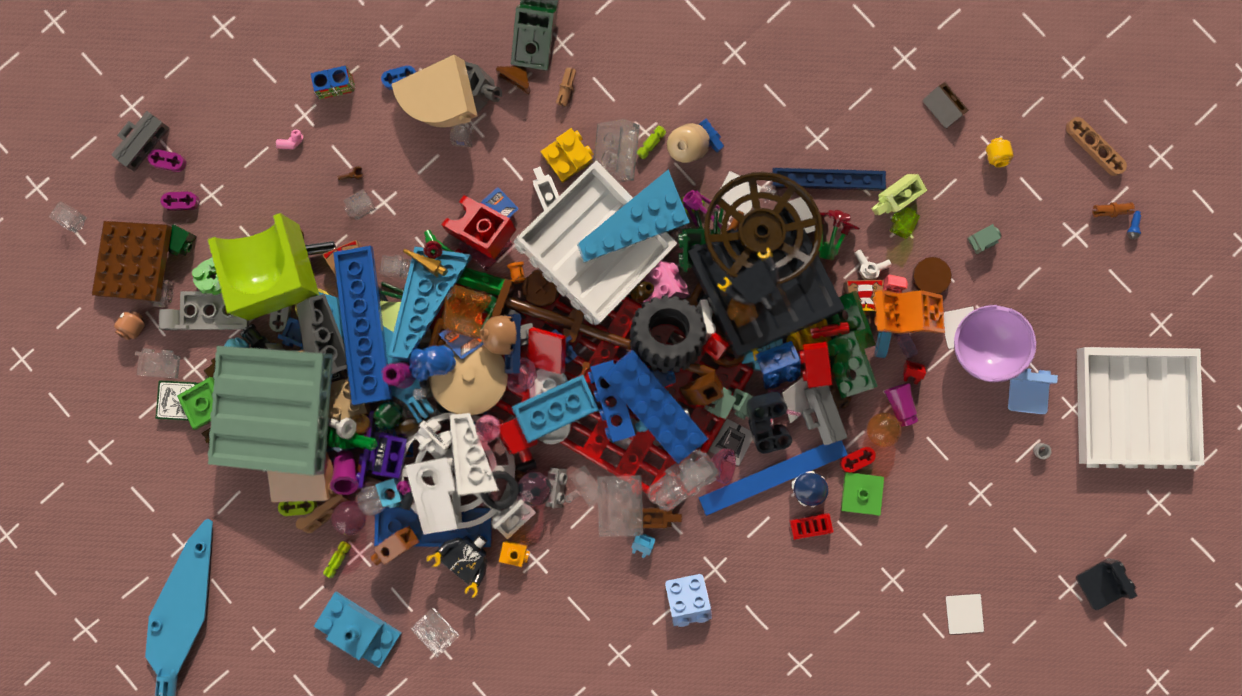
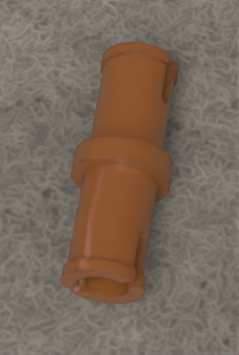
M1111 202L1109 205H1094L1092 209L1097 210H1092V214L1094 217L1110 216L1112 218L1118 215H1132L1134 211H1130V209H1135V206L1132 202L1122 204Z

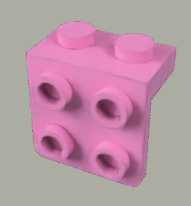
M661 260L640 281L650 282L654 286L652 296L643 301L644 303L646 301L650 303L652 298L658 297V299H661L662 296L668 295V298L676 296L683 299L689 295L687 284L681 278L678 267L671 262Z

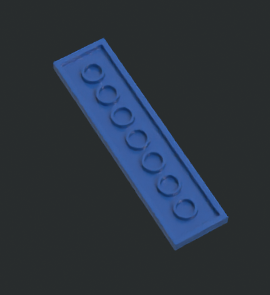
M370 245L333 252L352 405L393 399L391 385L383 380L382 373L383 369L388 365L373 247Z

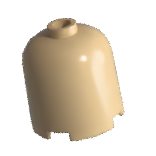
M693 123L684 124L673 130L668 137L667 149L670 156L676 161L682 163L693 162L704 157L708 152L709 135L701 125Z

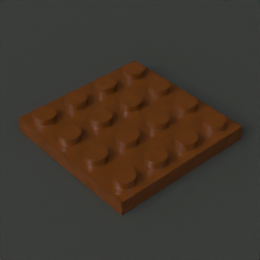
M104 221L92 295L160 302L172 226Z

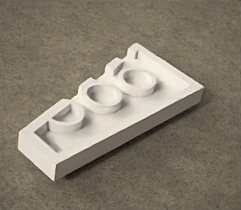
M470 413L450 415L458 495L498 491Z

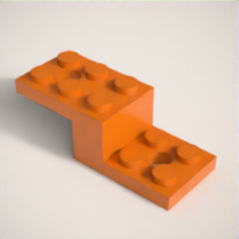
M885 290L875 291L873 302L876 308L875 325L878 331L898 334L915 332L945 333L942 295L922 290L904 293Z

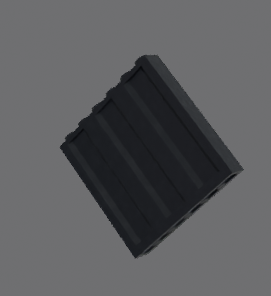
M784 207L779 214L784 223L795 222L792 215ZM764 227L757 228V233L765 236L767 230ZM803 228V240L798 251L809 256L813 245ZM730 229L727 231V233L738 232V229ZM797 230L786 232L783 242L794 247ZM740 240L729 241L734 252L740 256L745 250ZM723 242L712 243L718 258L730 269L736 261L728 254ZM706 243L701 246L696 244L690 247L687 252V259L730 345L735 359L837 315L844 309L818 255L815 256L809 267L798 277L786 283L776 285V289L770 294L777 303L767 310L761 301L755 305L752 303L745 305L734 301L726 292L719 288L718 284L721 286L726 285L725 277L730 281L734 280V278L730 277L717 265L708 251ZM779 248L771 253L775 263L788 255ZM751 253L746 261L755 264L761 259L759 255ZM793 257L786 265L778 268V279L794 273L804 262ZM742 266L737 275L742 274L748 268Z

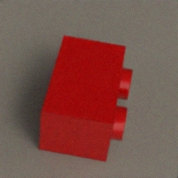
M827 342L804 344L803 351H800L801 363H805L806 370H802L803 382L807 381L808 388L832 385Z

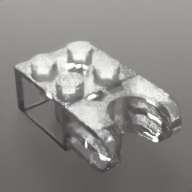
M696 449L679 464L675 463L665 470L666 475L649 487L647 496L651 502L657 504L661 509L670 510L687 497L699 493L700 488L704 485L713 483L716 480V476L720 473L708 454Z

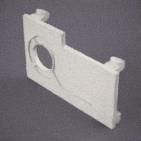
M452 458L437 459L405 466L423 534L458 529V524L461 523L460 515L455 516L449 491L456 490L451 472V467L454 466ZM432 470L437 474L438 482L436 485L429 486L423 482L422 474L424 471Z

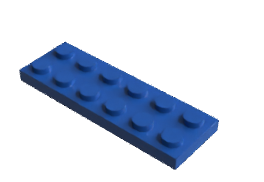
M633 350L602 374L604 379L678 464L708 440L706 435Z

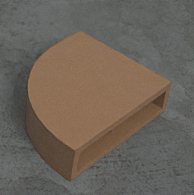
M327 452L325 454L324 474L313 476L267 471L271 502L323 501L337 496L330 489L333 466Z

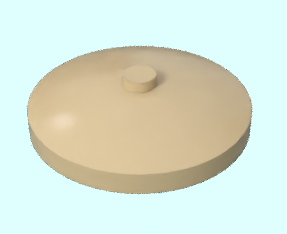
M448 344L444 345L453 351V349ZM482 345L463 359L453 351L456 361L455 368L446 375L429 377L430 389L434 398L443 408L454 414L470 413L471 416L490 410L499 402L507 385V373H505V362L502 356L488 351L485 345Z

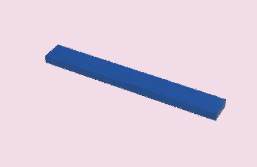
M842 440L832 444H822L698 498L707 516L848 454Z

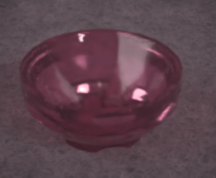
M520 358V373H508L507 386L511 391L521 393L534 386L537 378L534 363L527 358Z
M723 448L714 454L710 460V472L717 482L727 484L733 477L736 456L732 449Z

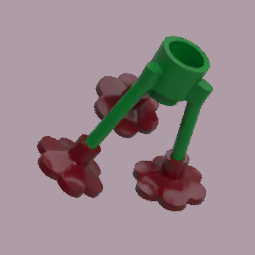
M828 210L827 213L820 212L822 228L825 217L828 216L834 219V228L830 242H824V245L822 231V241L819 248V257L834 260L849 231L860 229L849 223L851 220L850 214L840 210ZM842 224V234L837 244H834L838 227Z

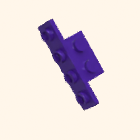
M370 410V415H366L365 426L368 427L367 434H363V436L374 438L376 442H379L380 435L393 436L392 433L374 431L375 411ZM378 445L374 450L364 448V453L360 454L359 465H362L361 473H357L358 488L365 490L368 471H373Z

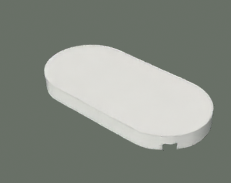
M543 369L537 370L530 379V398L567 382L565 374L560 375ZM571 423L538 439L546 444L559 443L568 436Z

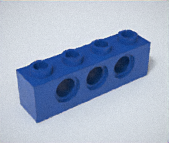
M612 360L592 366L591 372H588L591 384L595 383L597 387L594 394L596 401H601L603 409L599 411L602 421H607L608 428H605L607 438L616 442L635 436L626 403L611 386L607 389H603L600 386V381L604 378L602 374L614 365ZM614 397L617 400L616 406L612 408L607 407L605 404L606 399ZM615 415H619L622 418V424L617 427L611 424V418Z

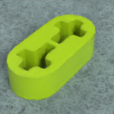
M306 501L288 502L289 505H295V508L289 509V513L287 509H284V505H287V502H280L278 504V511L283 516L310 514L317 507V502L308 501L312 505L308 508V511L305 507L300 508V504H305Z

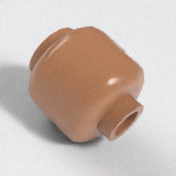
M132 311V313L123 312L114 324L115 333L126 340H130V338L136 339L145 327V323L141 320L143 316L135 311Z

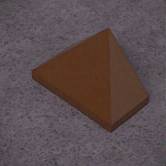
M497 66L495 69L497 76L528 95L530 94L531 90L525 67Z

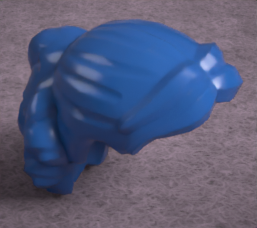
M430 346L425 350L415 349L411 352L409 369L412 372V376L420 382L434 375H446L456 366L454 353L446 346Z

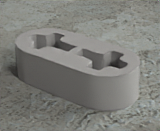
M292 305L283 308L282 311L280 309L271 313L269 323L273 331L279 333L284 331L286 323L291 316ZM281 320L284 324L278 329L275 323Z

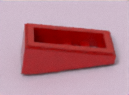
M829 513L789 520L794 540L834 533ZM821 519H824L826 529H822ZM813 520H816L817 531L814 530ZM805 522H808L810 532L806 531ZM797 523L801 524L802 534L798 532Z

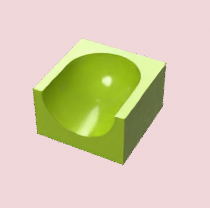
M281 213L273 215L275 223L272 227L256 235L238 239H221L217 237L207 239L227 313L249 321L319 295L300 225Z

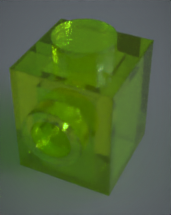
M909 207L895 212L891 218L893 223L889 231L907 239L911 236L920 215L916 214V211Z

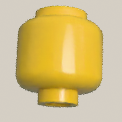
M995 138L986 147L989 163L997 168L1007 166L1014 157L1011 143L1008 140Z

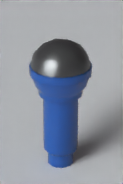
M1135 211L1133 214L1131 227L1127 231V236L1130 239H1138L1141 235L1139 228L1141 220L1140 211Z

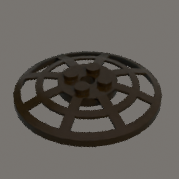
M752 172L732 179L714 195L705 216L704 235L708 251L717 265L734 279L739 276L737 273L742 266L750 268L754 265L746 261L751 253L758 255V252H760L762 256H765L768 253L766 248L771 253L779 248L788 255L775 263L778 268L786 265L793 257L804 262L794 273L779 279L777 285L786 283L798 277L809 267L817 255L822 241V219L813 198L797 182L776 173ZM757 181H773L788 188L780 197L772 193L758 192ZM749 182L750 194L740 197L732 205H729L722 199L732 188ZM794 192L807 204L813 218L801 221L796 209L788 202ZM759 199H769L777 202L773 210L761 208ZM751 200L753 210L745 215L736 210L741 204ZM716 205H718L726 212L722 221L721 234L710 235L711 217ZM784 207L792 215L795 222L784 223L779 215ZM730 216L740 222L738 232L727 233ZM815 226L814 245L808 256L798 251L803 240V228ZM764 227L767 230V234L765 236L759 235L757 228ZM797 230L794 247L783 242L786 232ZM740 240L745 248L740 256L734 252L729 241ZM723 242L728 254L736 261L730 269L718 258L712 243Z

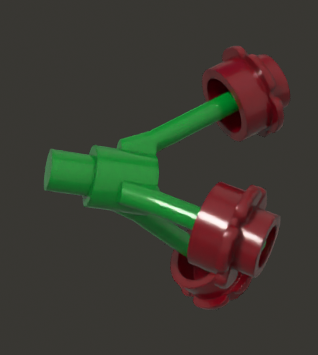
M431 230L424 232L426 245L423 253L425 256L436 259V257L442 255V249L454 252L437 240ZM459 248L455 251L456 253L466 254L465 250L462 251Z

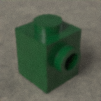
M173 224L168 252L176 256L179 253L186 256L192 250L193 242L197 236Z

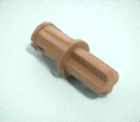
M566 68L562 83L559 84L560 90L556 103L559 105H568L570 93L574 89L572 86L576 75V70L573 68Z

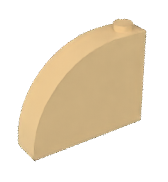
M452 55L392 84L394 95L403 110L413 118L428 125L452 127L461 123H468L471 119L477 117L465 61L456 55Z

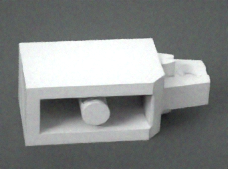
M541 167L533 169L537 178L533 181V185L545 211L559 195L551 176L549 177V174L544 176Z

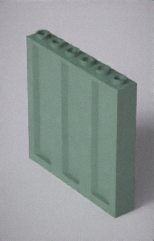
M217 346L208 464L313 476L324 474L333 354Z

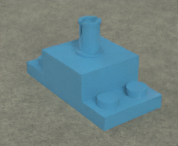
M338 592L333 594L314 625L315 628L328 635L326 640L354 658L358 660L364 658L379 668L402 633Z

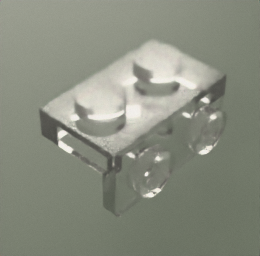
M142 348V352L135 351V355L139 356L137 375L178 379L181 356L174 355V351L161 350V353H154V349Z
M434 608L429 610L411 628L413 633L436 657L459 637V634Z

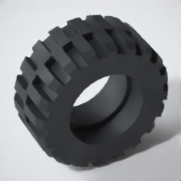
M668 295L662 296L661 299L655 297L651 299L650 303L648 301L643 303L642 307L638 308L635 312V317H633L631 323L630 346L646 366H651V370L656 372L659 369L662 370V373L667 374L668 371L672 370L673 373H677L680 368L683 370L689 368L690 363L694 364L698 356H700L706 337V324L703 322L702 314H697L698 309L694 305L691 307L689 301L685 299L681 301L676 296L668 298ZM660 324H671L681 329L686 339L676 345H664L653 339L649 331Z

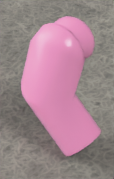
M293 130L288 140L277 139L276 147L277 149H295L302 142L303 135L299 130Z

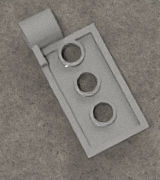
M180 291V310H159L160 330H246L245 327L248 328L249 321L232 314L229 316L225 314L226 306L222 293L213 295L212 293L203 294L200 291ZM212 305L214 307V313L208 316L206 314V308ZM189 306L195 307V313L192 316L187 314Z

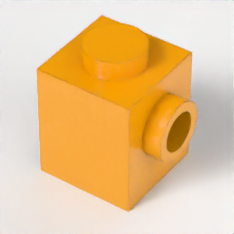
M504 541L499 562L522 567L524 562L527 563L530 551H527L528 546Z

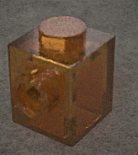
M731 298L727 312L730 319H734L738 327L757 319L758 313L752 303L745 305Z

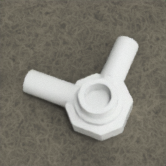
M861 250L854 253L861 264L859 273L864 280L877 279L880 271L891 267L890 260L875 264L870 261L868 262Z

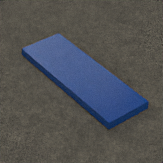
M375 507L374 546H378L396 532L410 526L420 541L413 547H440L447 540L457 537L463 538L465 536L474 540L479 534L487 540L484 547H491L492 517L481 524L469 528L423 534L419 516L412 508L405 510L401 507ZM473 508L461 512L462 523L476 520L492 509Z

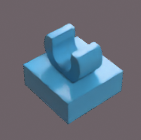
M638 531L631 547L633 548L632 553L635 554L636 550L643 553L642 558L650 555L655 538Z

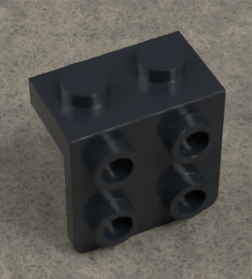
M1107 558L1076 576L1079 586L1094 610H1100L1122 597L1133 599L1138 596L1135 591V584L1131 579H1128L1125 573V566L1122 562L1115 559Z

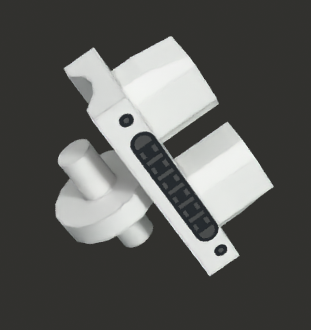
M435 419L427 423L423 421L419 424L420 429L418 433L421 436L417 440L421 445L418 449L421 452L427 449L430 453L436 450L441 457L444 456L452 443V436L446 432L439 437L436 432L440 430L441 426Z

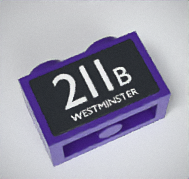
M380 435L372 474L400 478L407 439Z

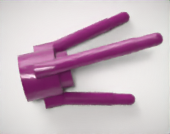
M692 190L684 196L683 207L689 213L695 226L698 227L696 217L691 209L695 211L700 209L706 215L707 209L703 206L702 200L710 204L711 200L701 195L697 190ZM718 221V227L721 229L722 224Z

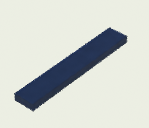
M772 168V173L786 176L797 182L804 189L886 190V171ZM772 181V188H788Z

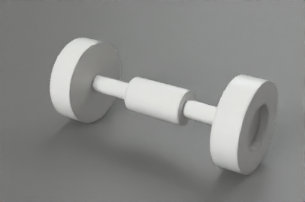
M328 418V426L336 428L340 437L348 439L354 435L356 431L354 420L344 418L339 422Z

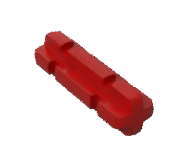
M845 322L840 323L838 326L837 324L821 326V328L813 327L810 330L812 339H817L820 336H823V338L839 335L838 333H841V335L848 334L849 325Z

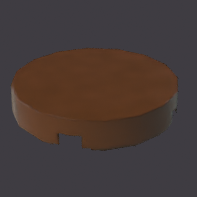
M925 258L917 263L913 269V283L918 290L939 294L946 290L951 283V269L940 258Z
M540 269L534 270L524 280L522 287L523 295L532 305L547 307L557 300L560 293L553 282L545 279Z

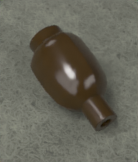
M642 281L631 290V294L628 297L634 301L643 302L652 296L654 286L650 282Z
M415 417L399 422L398 426L395 427L398 438L403 437L407 439L418 432L420 423H418ZM424 417L422 418V420L425 422L430 419L429 417H427L426 419Z

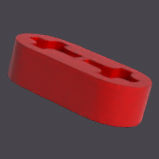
M870 447L859 448L841 458L840 468L849 473L859 470L874 462L876 458L875 451ZM864 450L870 452L869 460L859 459V457L864 455ZM846 459H848L849 461L856 460V462L851 465V469L849 467H845L844 464L847 463Z

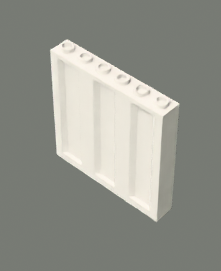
M597 160L513 242L515 248L521 254H525L535 268H539L543 272L545 279L553 282L557 286L558 292L563 296L566 295L571 300V305L577 310L580 309L585 314V319L595 325L599 324L677 244L665 232L583 262L577 244L633 199Z
M1083 347L1077 349L1079 464H1086L1087 468H1099V464H1106V468H1119L1118 464H1125V468H1138V464H1142L1145 468L1157 469V465H1164V469H1177V465H1183V469H1196V465H1204L1200 349Z

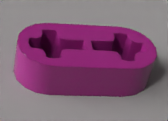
M155 149L148 155L149 163L160 169L180 172L186 167V159L177 153ZM160 156L164 159V161H155V157ZM170 160H179L180 164L174 165L170 162Z
M167 192L162 195L160 200L161 205L171 211L195 210L200 204L199 197L192 192ZM171 198L177 201L172 202L171 205L167 203ZM190 198L193 199V202H190V205L186 202H183V200H189Z

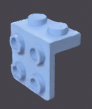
M1027 368L1020 375L1010 380L1008 409L1016 412L1046 414L1048 411L1050 384L1057 383L1058 375H1051V371L1045 370L1032 373L1031 369Z
M697 574L666 581L665 585L674 626L684 627L689 625V623H704L708 619H712L703 575Z

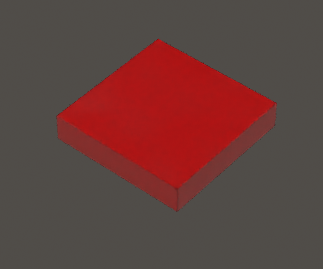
M535 327L530 328L528 332V365L556 374H563L565 372L566 336Z

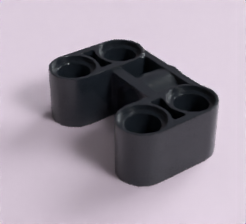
M778 392L755 396L747 402L748 422L752 439L758 452L762 454L786 449L791 446L793 441L785 425H771V419L783 416L788 410L785 400Z

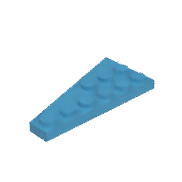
M669 170L659 176L577 244L583 262L690 223Z
M414 247V253L425 256L423 253L424 248ZM443 251L442 255L436 257L435 260L441 261L442 266H445L448 272L446 276L439 274L438 277L412 258L388 353L390 358L410 360L411 352L421 342L471 260L470 254Z

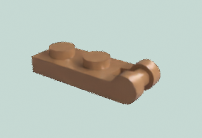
M337 494V496L329 499L323 505L316 507L306 518H299L296 521V527L308 534L314 532L350 504L349 497Z

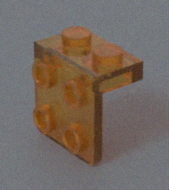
M454 285L445 297L444 329L479 339L482 327V312L491 303V296Z

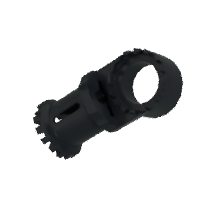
M254 324L248 325V328L245 327L246 330L243 329L240 333V336L242 338L245 337L251 344V348L264 349L266 343H270L265 336L259 334Z

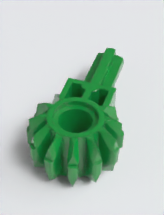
M327 427L326 446L342 449L361 447L374 450L378 442L374 438L358 435L359 429H356L351 438L345 439L338 435L336 428Z

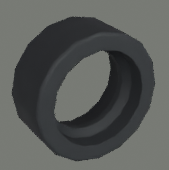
M493 471L494 480L505 479L509 483L511 489L509 496L499 502L492 500L488 492H482L480 496L493 509H507L514 504L518 497V484L507 472Z

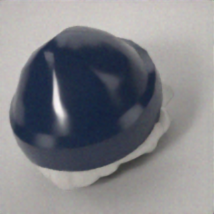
M814 471L801 474L792 481L794 495L803 506L815 507L823 503L828 496L827 482L823 476L814 473Z

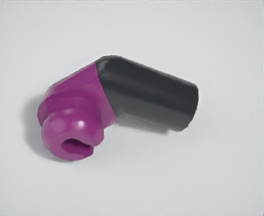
M400 481L397 484V490L404 496L401 508L410 510L414 500L410 483L408 481Z

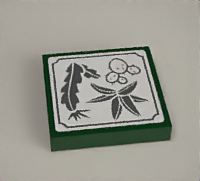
M159 380L155 419L189 421L177 395L198 383Z

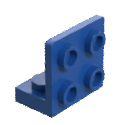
M792 341L755 354L763 374V386L765 389H774L780 386L781 383L795 381L801 376V360Z

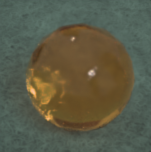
M889 413L876 414L867 424L868 438L877 446H892L901 437L902 427L900 421Z

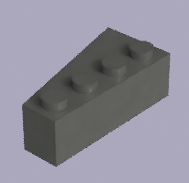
M325 294L308 298L296 304L304 352L333 354L331 375L348 369L345 345Z

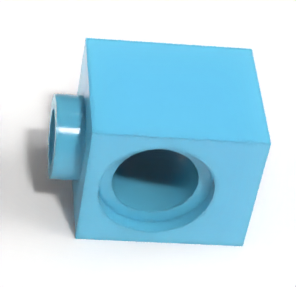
M394 477L376 484L383 507L389 505L390 508L401 505L400 501L403 500L404 496L397 490L398 478ZM388 489L394 490V498L388 496Z

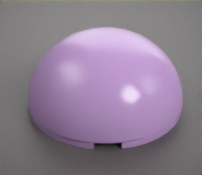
M988 305L970 312L960 322L954 337V350L961 366L972 376L987 382H1003L1017 377L1027 369L1035 354L1036 338L1030 323L1019 312L1011 308Z

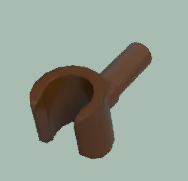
M356 166L352 172L339 175L337 178L338 180L354 177L357 180H361L364 175H356L355 173L361 171L362 167Z

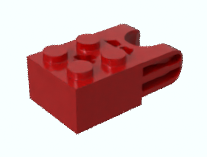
M462 196L459 203L462 204L466 214L459 220L446 218L441 224L448 234L488 257L495 259L515 233V226L510 218L467 196Z

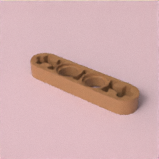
M1075 117L1066 124L1067 133L1108 174L1118 176L1126 170L1127 164L1125 160L1084 119ZM1077 123L1079 125L1078 129L1074 130V124ZM1086 135L1093 137L1094 142L1092 145L1086 143ZM1099 149L1106 150V158L1099 156ZM1116 163L1119 164L1117 170L1114 169Z

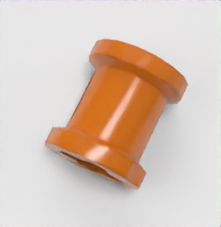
M514 262L507 265V268L510 269L511 281L514 284L523 283L526 278L523 271L524 262Z

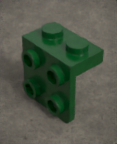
M704 228L682 229V234H678L679 248H682V253H679V268H683V272H688V268H692L687 259L689 248L696 244H700V246L705 244Z

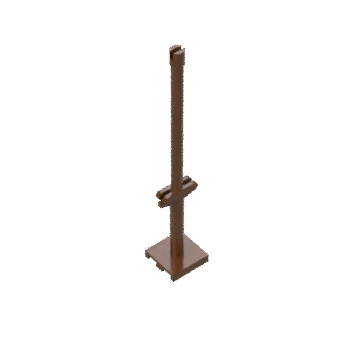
M504 280L492 316H504L507 309L510 308L563 327V336H566V338L571 336L573 338L570 343L576 342L580 332L632 350L630 346L631 340L583 324L585 314L580 309L574 308L569 316L566 317L512 298L516 286L513 281ZM690 363L689 368L685 370L699 374V376H704L712 371L715 372L716 369L697 363Z

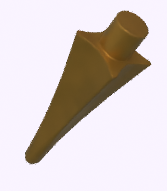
M403 249V253L419 262L436 277L439 274L446 276L448 269L442 266L441 261Z

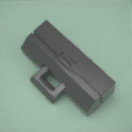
M146 111L136 125L128 121L117 136L123 141L111 155L124 166L135 171L170 127Z
M829 386L804 389L810 408L803 410L802 415L808 430L817 427L824 445L846 439L847 435ZM815 412L818 422H813L810 413Z

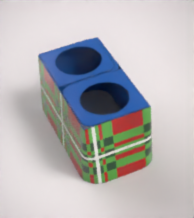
M346 66L310 73L313 89L316 96L319 97L318 99L343 95L355 90L353 75ZM345 73L346 78L343 82L337 83L333 80V75ZM327 77L325 86H316L318 78Z

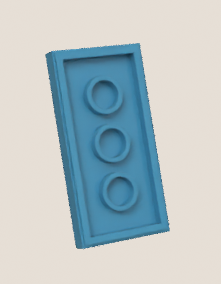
M583 375L512 407L527 443L599 410Z

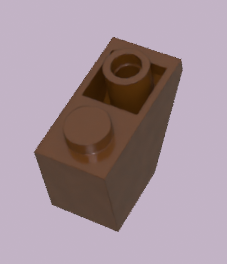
M714 371L679 388L689 405H708L724 397L723 385Z

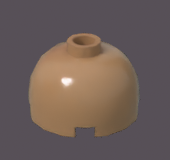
M494 316L481 329L480 338L483 340L488 351L504 355L512 352L513 349H510L511 344L516 342V327L514 322H510V316Z

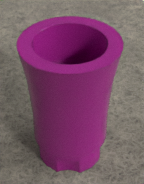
M405 361L389 364L382 371L383 380L387 384L400 389L410 387L416 378L412 376V372L409 369L410 363Z
M910 383L901 384L884 391L900 427L918 422Z
M341 450L336 453V458L334 459L330 489L339 495H348L358 489L356 461L351 451Z

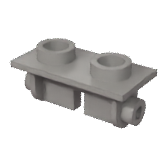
M550 468L547 479H549L553 488L549 495H546L548 491L546 489L545 499L549 497L546 501V506L562 508L565 501L564 489L568 480L567 469Z

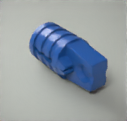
M707 118L700 122L698 125H701L709 135L708 147L711 146L718 153L724 148L720 141L721 136L715 131V128L712 127Z

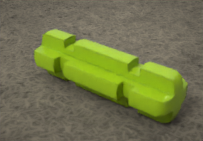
M657 126L654 130L655 133H651L642 144L643 147L637 150L636 153L640 158L646 159L649 155L648 152H651L659 143V138L664 137L666 131L663 127Z
M345 541L340 542L338 550L335 551L328 563L329 566L323 572L326 577H334L337 572L336 569L340 567L346 556L345 553H348L351 547L349 543Z

